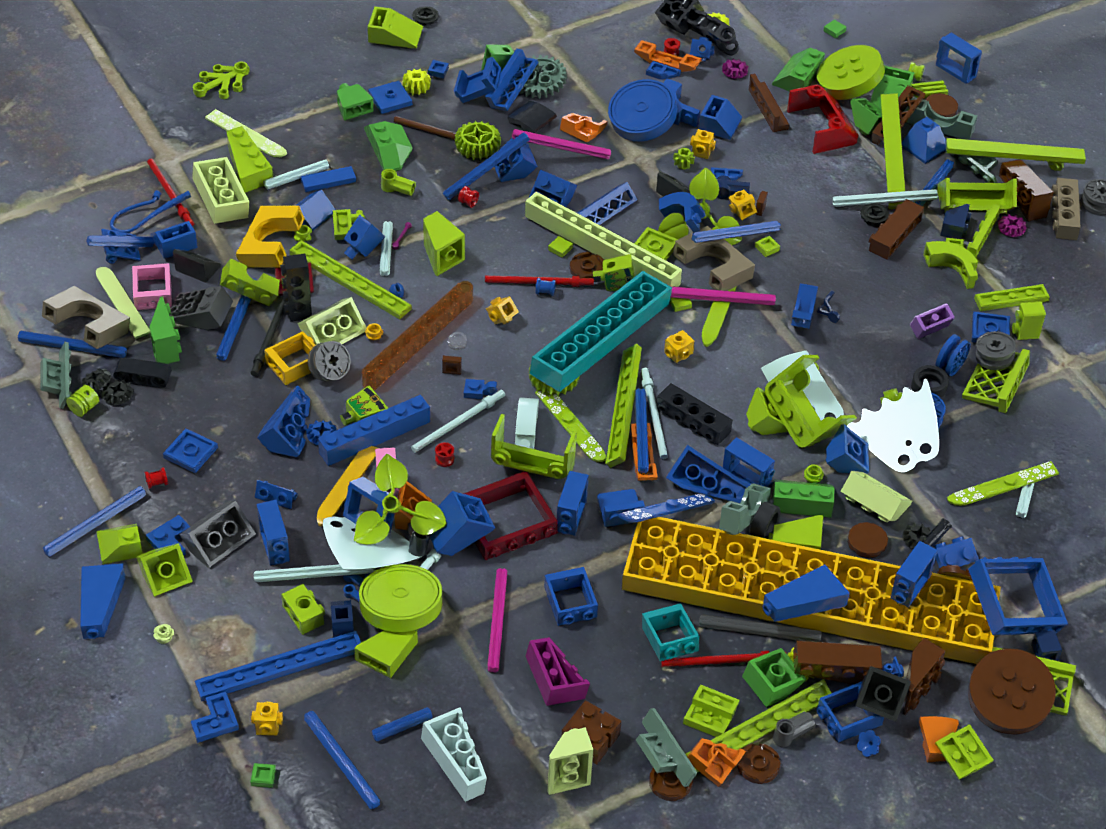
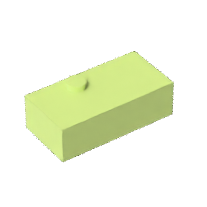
M228 158L193 162L192 179L214 224L248 218L249 200Z

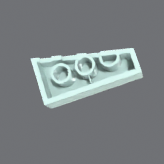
M460 707L424 722L421 739L466 802L484 794L487 777L480 758L474 749L475 745L468 733V726L464 722Z

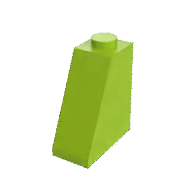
M823 515L774 525L773 533H769L768 539L820 550Z
M384 630L355 647V660L391 678L417 645V630L408 632Z

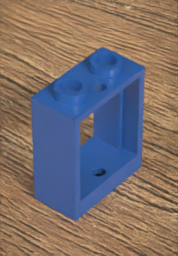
M949 33L939 41L936 66L967 84L977 77L982 51L955 34ZM950 49L966 58L964 67L948 57Z
M736 437L725 448L722 468L749 485L754 483L771 488L773 485L772 476L775 473V460ZM740 460L761 472V475L740 464Z
M569 471L557 505V532L576 535L587 502L589 475Z
M365 477L350 481L343 516L356 524L359 516L364 513L359 509L361 497L364 495L378 504L376 512L382 517L384 510L382 501L389 492L381 491L375 483ZM388 512L384 521L389 525V533H391L395 513Z
M277 500L257 504L259 530L270 566L289 562L288 537Z
M921 541L917 543L896 573L891 599L908 608L932 575L937 549Z
M584 567L545 575L544 588L557 626L568 625L582 620H591L597 617L598 604ZM581 586L587 605L560 610L554 592Z
M862 682L819 699L817 714L821 720L825 721L830 735L834 736L838 743L859 735L861 732H866L883 725L884 717L864 710L868 716L867 718L842 727L831 709L857 700Z

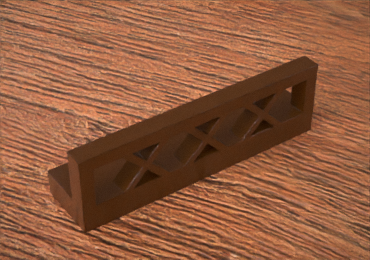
M750 74L748 90L772 132L788 130L789 123L766 83L760 82L756 74Z
M908 85L898 97L899 117L901 120L900 129L925 97L924 92ZM914 95L919 96L917 99L911 100ZM907 106H909V110L904 112ZM882 120L872 132V143L879 145L882 140L884 141Z

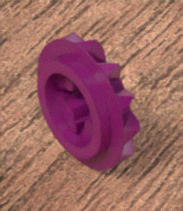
M733 58L732 61L727 60L723 63L722 72L730 78H742L748 74V65L744 61L741 62L740 59L735 60Z
M1008 214L1007 217L1002 216L998 222L999 230L1011 237L1023 235L1027 228L1023 218H1017L1016 215L1011 216Z

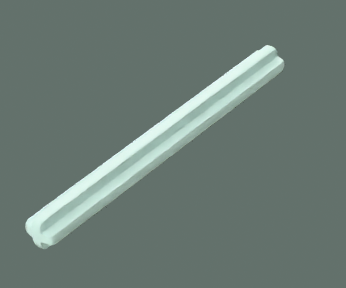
M934 189L833 197V206L904 202L905 199L910 201L937 200L938 191Z
M340 564L263 570L254 572V581L268 582L368 574L376 571V568L342 569Z

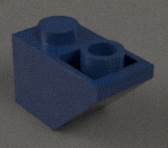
M964 204L946 211L940 236L961 239L962 235L967 233L969 224L966 222H970L972 213L968 212L970 204Z
M351 600L330 602L333 638L353 632Z

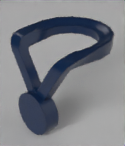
M832 290L818 308L817 313L827 315L832 323H837L840 320V315L836 311H832L828 303L835 294ZM824 306H826V308H827L828 311L821 310V309H822Z

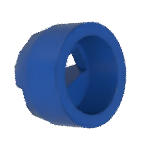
M400 283L391 285L389 292L402 298L404 296L403 286Z

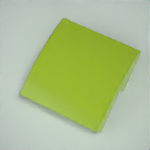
M700 684L693 697L692 704L684 717L683 724L717 737L727 731L740 700Z
M970 724L935 742L959 780L994 761Z

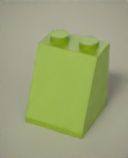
M438 211L424 218V247L434 274L438 276L465 260V234Z

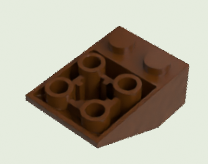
M923 638L912 652L906 680L911 681L904 700L903 714L905 716L910 710H915L921 696L925 697L931 688L930 685L933 682H938L942 675L940 670L945 664L943 659L945 650L926 638Z

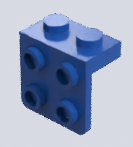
M634 489L597 495L605 527L636 523L627 522L619 518L618 514L645 507L643 500L638 501Z

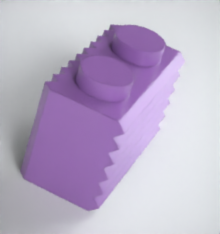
M946 303L915 316L910 326L917 339L930 335V333L945 329L951 324L955 316Z

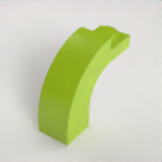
M926 242L923 256L928 267L947 266L959 272L967 289L974 288L975 281L978 280V273L976 271L978 261L971 252L951 242Z

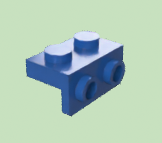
M962 536L953 539V544L946 545V542L934 546L938 550L936 561L939 568L947 565L961 567L979 560L972 538L964 540Z

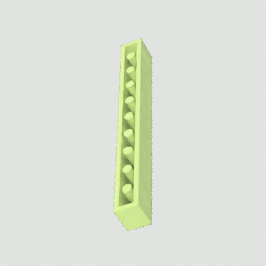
M535 192L525 201V217L593 254L600 255L605 260L631 254L635 276L644 271L671 287L680 286L681 268L538 192Z

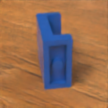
M490 57L486 61L484 70L469 76L463 69L460 70L454 88L455 96L462 103L495 91L502 68L493 57Z

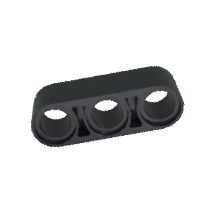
M120 358L113 377L118 382L124 380L126 383L164 388L168 383L172 369L165 363Z

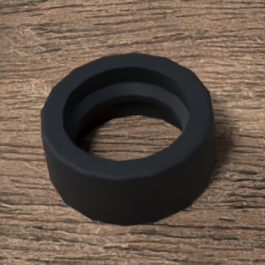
M925 365L916 369L911 383L912 390L914 392L921 390L923 384L919 380L925 378L933 379L940 383V386L930 387L931 393L942 398L947 392L949 377L946 372L932 365Z
M763 502L753 518L750 535L768 539L769 533H773L774 525H777L779 520L780 507L769 502Z

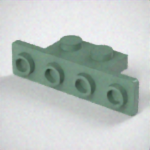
M951 154L952 156L956 155L963 165H969L973 173L976 175L980 174L986 183H998L996 177L990 173L998 164V160L994 157Z
M64 342L59 351V361L42 358L40 362V390L58 394L59 408L61 409L65 407L67 398L72 395V392L69 391L71 385V378L69 377L71 370L69 342Z
M652 708L642 720V724L648 733L639 734L636 741L657 773L674 771L684 787L689 786L697 771L656 709Z

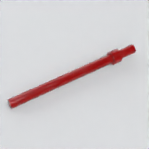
M149 159L147 164L169 198L172 200L177 197L154 160ZM182 203L175 205L180 218L185 222L189 221L193 227L194 222L190 217L188 209Z
M485 275V283L536 284L537 278H541L544 281L556 280V285H572V287H579V285L594 286L593 278H579V276L561 278Z
M760 651V653L672 658L661 661V667L749 662L770 652Z

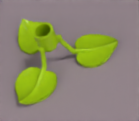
M704 168L691 180L689 186L691 195L696 199H702V203L699 204L705 211L706 216L701 219L708 217L715 226L712 230L739 226L737 220L731 216H723L717 223L712 218L710 206L706 203V199H716L719 194V184L715 175L708 168ZM672 213L664 218L658 231L679 240L688 235L689 228L682 214ZM742 236L724 240L731 245H735L742 241Z
M386 454L381 459L375 472L377 487L381 491L391 489V492L382 501L384 508L383 516L381 517L376 511H366L359 516L354 541L357 543L371 545L383 541L390 531L389 525L384 521L388 512L396 513L399 510H403L414 515L411 519V526L415 532L421 535L433 534L446 526L443 512L434 503L420 501L417 503L414 512L403 507L400 500L393 495L395 488H401L406 484L408 472L401 462L389 454Z

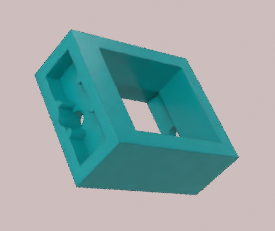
M681 603L642 613V629L659 661L699 651V635ZM677 625L680 626L685 638L661 643L655 632Z

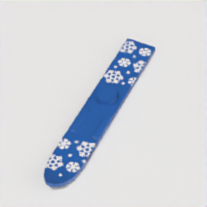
M700 493L675 500L669 499L667 502L619 513L618 517L627 522H640L715 503V500L708 495Z

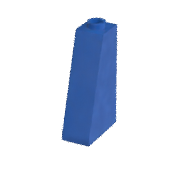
M123 563L82 567L80 627L83 639H95L105 636L126 579Z
M823 565L765 594L762 607L765 614L776 622L845 607L848 604L850 593L829 568Z

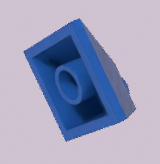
M928 117L915 123L901 142L902 148L924 164L946 151V139L940 126Z
M845 424L841 425L826 448L827 464L839 473H851V471L870 473L868 443Z

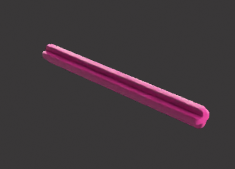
M514 129L512 132V139L525 132L530 139L528 143L604 159H610L611 150L517 129Z
M672 287L671 298L775 305L776 296L773 294Z
M498 568L496 570L487 666L489 672L495 673L499 671L507 583V570L505 568Z

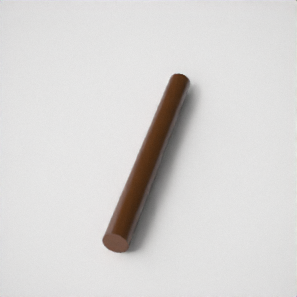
M398 116L394 117V123L455 140L456 133Z

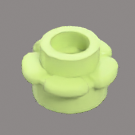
M162 624L155 627L153 636L157 642L165 644L172 640L174 630L170 625Z

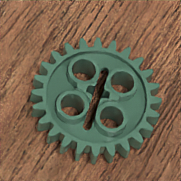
M533 55L532 58L537 59L539 63L521 89L520 94L525 92L526 97L531 94L532 98L538 95L539 99L541 95H544L546 98L547 94L553 96V91L559 92V88H564L563 84H566V67H564L563 63H560L559 59L554 60V57L548 59V55L544 58L539 55L536 58ZM526 63L523 69L529 67L530 64ZM523 75L517 77L515 81L521 79Z

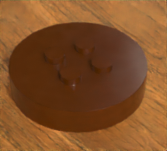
M1000 649L983 657L975 666L968 685L969 703L977 718L997 732L1012 735L1027 733L1039 727L1048 717L1056 696L1055 682L1047 666L1033 654L1019 649Z

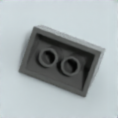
M235 500L223 503L179 535L188 550L205 566L210 568L256 535Z

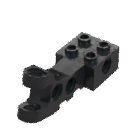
M664 0L655 11L662 24L683 35L690 29L705 38H709V41H712L726 55L732 56L739 51V44L736 40L734 29L718 18L711 17L704 12L698 0ZM735 44L732 50H728L726 46Z

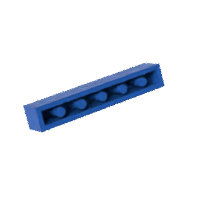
M418 395L318 438L319 454L325 463L330 466L356 455L363 449L379 445L430 423V406L421 395Z

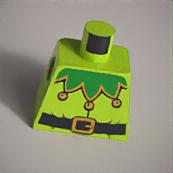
M631 254L606 259L603 261V270L593 271L594 282L605 281L607 291H617L635 277Z
M369 385L346 401V413L340 415V419L346 426L388 409V407Z

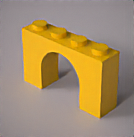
M260 206L236 252L239 262L247 265V267L280 268V265L283 264V257L287 256L282 243L262 242V240L278 231H299L304 222L300 206Z

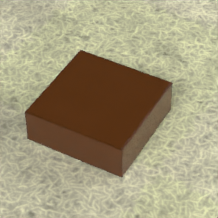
M766 191L760 192L756 203V215L762 216L768 195Z
M443 355L442 373L461 375L462 357Z

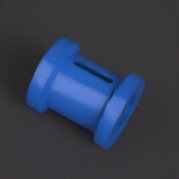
M537 278L535 294L547 293L554 296L556 280L544 281L541 278Z

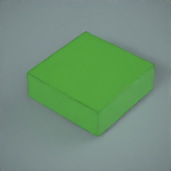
M834 19L824 26L823 31L837 38L846 32L847 27Z
M254 763L250 781L251 786L273 788L276 765Z

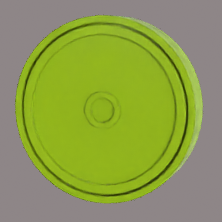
M867 45L849 46L834 52L821 63L817 71V80L819 85L836 100L852 99L864 95L875 88L884 76L885 66L880 53L875 48Z
M407 564L386 566L372 572L362 582L359 589L360 611L367 622L379 629L391 632L417 630L430 624L440 614L443 604L442 586L439 579L433 573L422 567Z

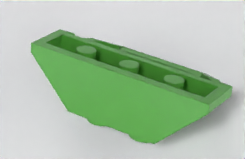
M384 121L365 126L364 130L382 169L401 170L412 151V146L402 125Z

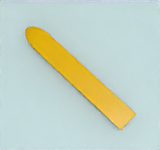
M371 446L357 453L319 507L317 512L318 526H323L325 518L335 516L346 500L349 482L363 476L376 457L375 449L380 448Z

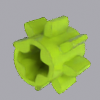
M688 148L678 149V153L673 155L674 165H677L680 169L690 168V164H694V152H691Z
M897 388L884 391V397H881L880 400L881 404L883 398L894 402L899 401L902 397V392L898 393Z

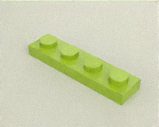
M994 204L991 210H987L984 218L985 221H981L978 229L979 232L976 231L973 236V243L969 242L967 250L975 258L978 256L998 219L1001 208L999 205Z

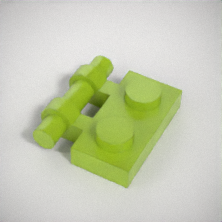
M350 209L333 210L335 240H344V237L352 227V223L355 222L359 215L365 218L362 210H357L356 214H351Z

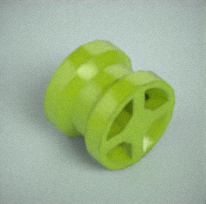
M911 62L908 71L914 72V78L917 81H921L925 66H918Z

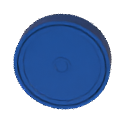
M642 79L626 84L613 95L609 103L608 114L612 127L619 136L630 141H648L661 136L673 125L677 116V104L673 92L666 84L657 80Z

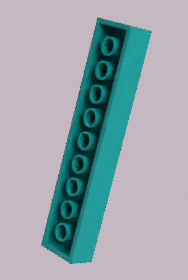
M642 271L532 356L529 374L558 392L562 391L668 306L672 287Z

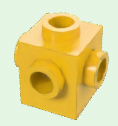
M698 129L695 136L692 135L690 145L692 146V152H694L693 156L709 158L711 151H714L716 145L714 133Z
M744 189L729 197L731 212L733 214L736 213L741 220L757 213L754 197Z
M510 296L502 299L497 297L486 308L489 318L494 324H507L513 319V316L519 313Z
M681 330L665 339L664 352L668 358L677 363L693 354L695 341L685 331Z
M268 701L257 702L256 711H252L251 723L255 724L256 735L278 736L279 725L283 723V712H279L278 703Z

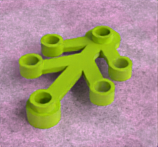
M242 61L235 63L234 66L216 64L213 66V73L207 71L199 73L201 82L193 85V93L196 97L201 98L205 96L208 90L222 84L221 89L218 91L219 98L227 99L229 97L228 88L230 80L236 77L235 82L232 84L233 91L241 92L243 90V76L249 74L250 68L246 62ZM209 79H215L207 84L202 83L209 81Z

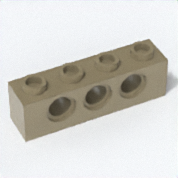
M1057 178L1056 184H1053L1051 189L1054 192L1052 198V207H1054L1052 218L1055 219L1053 231L1056 233V238L1077 240L1081 228L1078 180Z

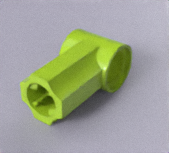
M393 169L382 171L381 189L383 191H398L412 196L416 187L415 181L397 176V172Z

